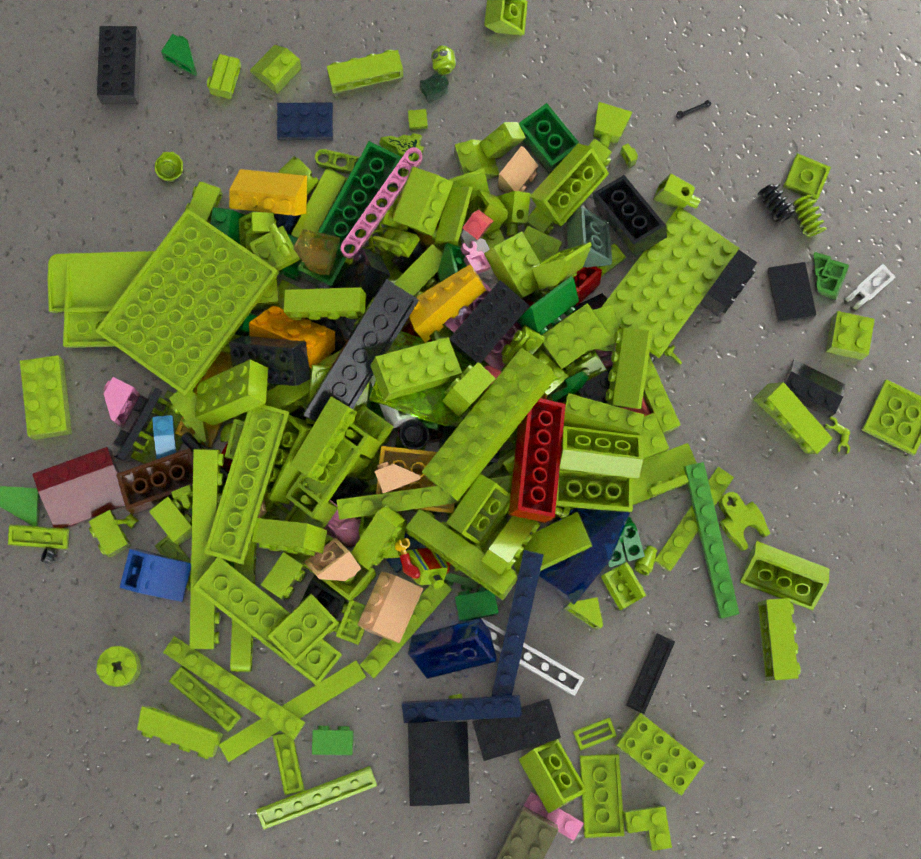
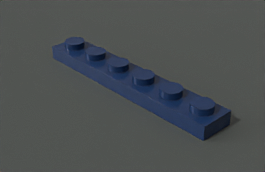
M520 695L406 701L402 703L404 723L521 717L522 715Z

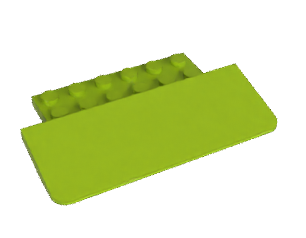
M155 251L54 254L50 257L47 277L49 312L64 313L63 346L65 348L116 347L96 333L95 330Z

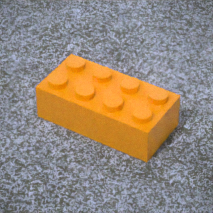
M271 306L249 322L250 336L306 341L309 368L312 365H317L335 351V331L305 318L292 320L284 313L283 309L277 306Z

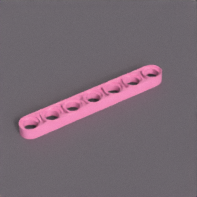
M412 147L406 151L343 241L341 252L345 258L352 259L360 251L403 190L408 175L405 177L399 176V169L406 168L410 173L412 166L417 168L420 166L422 152L418 148ZM411 153L419 155V159L415 162L410 161L408 157ZM395 183L398 185V189L395 192H390L387 189L389 184ZM384 198L387 200V205L379 207L376 204L377 201ZM368 214H375L377 219L375 222L369 223L366 221V216ZM358 229L366 231V235L363 238L355 236V232ZM346 245H353L355 251L351 254L344 251Z

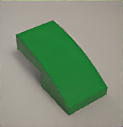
M582 371L565 379L568 387L552 394L553 401L563 403L568 393L575 395L588 380V375Z

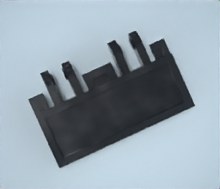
M154 388L151 390L148 398L141 395L138 397L135 406L131 409L138 416L129 432L120 429L116 440L112 443L120 448L114 456L121 461L126 459L161 396L162 390Z

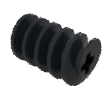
M780 183L776 185L769 184L758 192V195H763L761 200L763 202L767 201L765 207H771L769 213L774 214L773 219L778 220L777 225L788 220L796 211L795 208L789 210V207L792 205L791 202L785 203L788 196L781 197L784 190L777 191Z

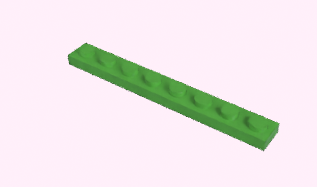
M704 462L683 466L689 481L687 484L719 618L738 615L740 613Z

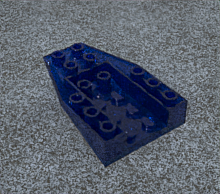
M575 507L570 509L568 516L576 512L579 513L592 547L541 570L539 578L554 587L560 596L574 605L612 559L630 512ZM557 517V518L554 519L551 523H549L547 526H549V525H551V524H553V523H555V522H558V521H560V520H562V519H560L559 517Z

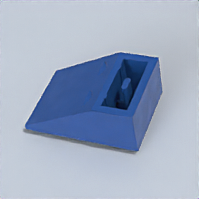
M138 548L129 549L119 588L183 602L191 572V563Z

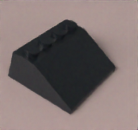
M468 722L408 723L410 806L470 803Z

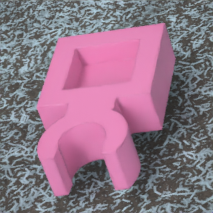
M471 241L470 248H468L463 243L461 251L466 255L464 258L466 265L471 264L477 274L489 271L491 266L483 251L477 252V244Z

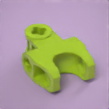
M728 492L721 496L718 506L726 518L719 522L726 536L741 551L749 548L744 538V530L747 526L755 528L763 538L770 534L763 514L753 501L745 505L740 496L735 492ZM731 499L733 503L728 506L726 502Z

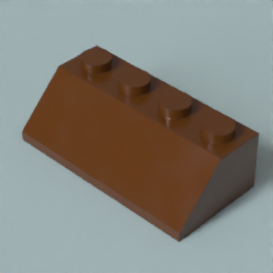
M191 448L117 473L116 476L126 510L134 515L154 508L167 497L173 500V491L187 485L193 486L194 454Z

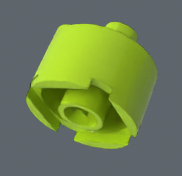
M295 155L278 170V173L307 175V195L319 183L318 178H314L312 171Z
M113 646L106 649L100 655L97 661L96 672L99 678L109 686H128L134 683L141 673L140 658L130 648ZM117 663H121L122 670H117Z

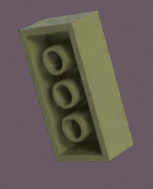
M522 805L495 859H544L559 830L558 824Z

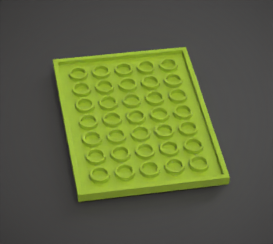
M187 208L95 332L188 397L275 280L279 271Z

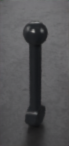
M706 100L703 104L686 111H678L676 117L682 119L688 113L705 106L709 107L711 106V101Z

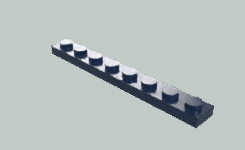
M524 550L491 697L510 696L513 694L544 554Z

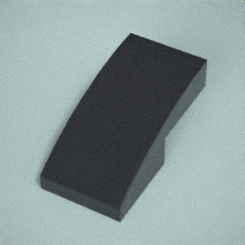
M355 476L349 477L341 482L330 500L337 504V499L358 497L369 485Z

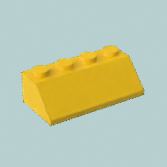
M240 169L229 189L230 209L293 216L306 214L307 175Z

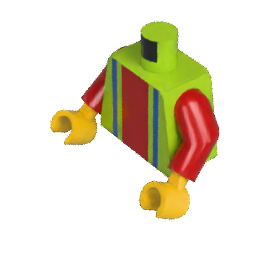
M405 538L402 542L398 540L395 543V549L401 552L399 556L403 572L412 577L418 585L432 584L435 589L441 588L444 585L445 576L449 573L450 563L428 548L406 550L410 546L409 539Z

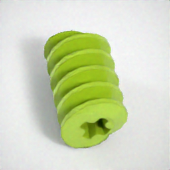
M813 194L801 197L793 202V206L796 208L795 212L799 215L797 217L798 221H802L800 223V227L804 228L802 233L807 237L817 235L827 229L826 227H820L824 220H818L822 214L815 213L820 208L819 206L813 207L817 200H811Z

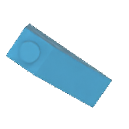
M173 416L152 417L156 459L177 453Z

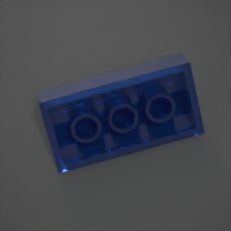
M481 618L413 635L408 650V655L427 679L493 663L497 660L490 630Z

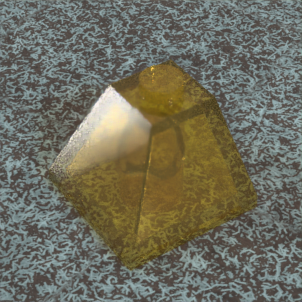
M303 229L294 245V250L310 271L320 275H329L334 265L340 238Z

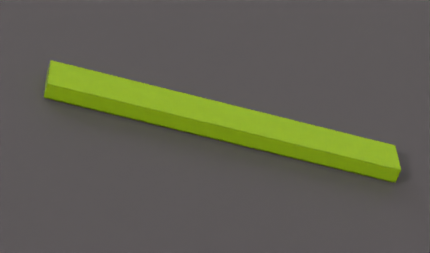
M356 660L321 681L318 686H313L282 705V707L298 718H302L365 679L366 675ZM261 718L219 744V747L228 762L280 730Z

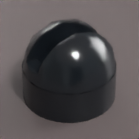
M46 547L42 553L41 562L53 564L56 562L54 557H58L57 552Z

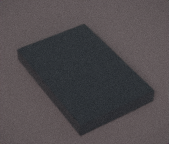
M805 262L769 267L767 269L779 322L811 318L817 315Z

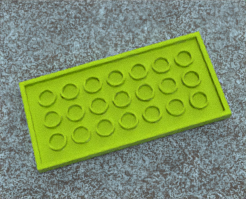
M677 207L665 223L667 238L642 253L602 306L605 307L613 304L619 328L652 330L650 352L658 358L661 357L740 249L680 207Z

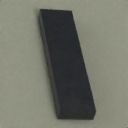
M658 633L656 634L625 706L645 714L675 641Z

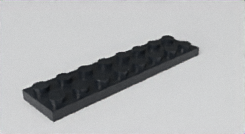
M384 279L302 414L316 422L330 397L353 409L374 375L370 366L376 356L388 352L419 299L389 280Z

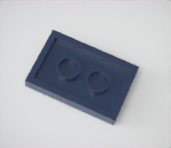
M333 102L277 103V139L333 140Z

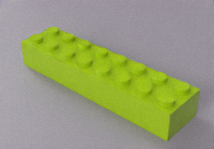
M520 348L424 468L422 473L431 482L459 501L556 379L557 376L552 368L523 348Z

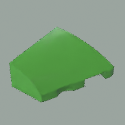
M814 252L817 290L820 294L836 301L849 265L832 260L831 256Z
M0 486V507L28 524L38 526L40 495L37 488Z

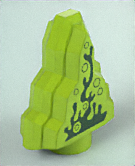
M419 134L402 135L398 138L385 136L381 137L379 145L382 148L401 157L412 147L418 148L422 155L424 152V147L420 146L422 135ZM411 153L408 158L410 161L415 162V160L419 159V155Z

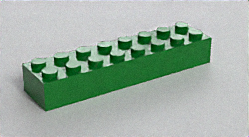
M368 141L297 269L300 277L316 285L326 283L328 288H333L339 282L344 270L348 266L345 262L346 258L341 252V245L402 158L401 156ZM391 183V184L388 185V187H387L388 190H389V187H391L393 183ZM358 229L355 232L356 237L358 236L360 229ZM346 245L344 251L349 254L353 245Z

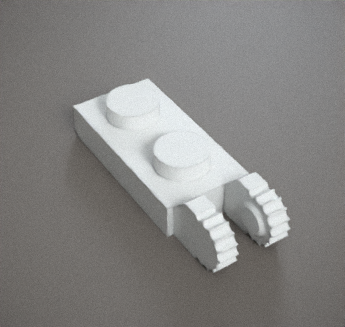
M882 264L861 282L845 300L849 302L859 293L863 299L854 305L853 308L857 310L865 302L870 301L896 277Z

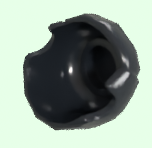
M409 420L400 428L399 439L408 449H421L426 446L429 440V429L421 421Z

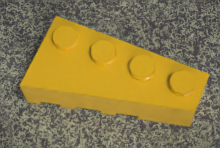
M471 264L416 297L419 301L409 316L415 331L426 343L431 339L429 336L435 330L439 332L444 327L442 324L451 317L454 319L463 306L468 307L486 291V288Z

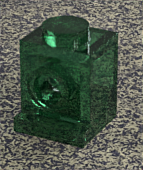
M438 72L424 81L421 80L420 90L428 103H431L448 93L449 82L445 75L441 76Z

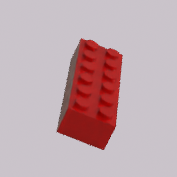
M540 398L518 425L509 515L544 523L555 518L566 404Z

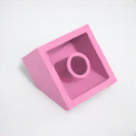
M113 377L104 387V397L111 420L123 429L132 413L131 409L135 406L140 394L134 387Z

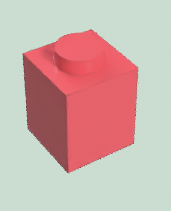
M478 209L471 215L462 229L478 240L486 233L493 220Z

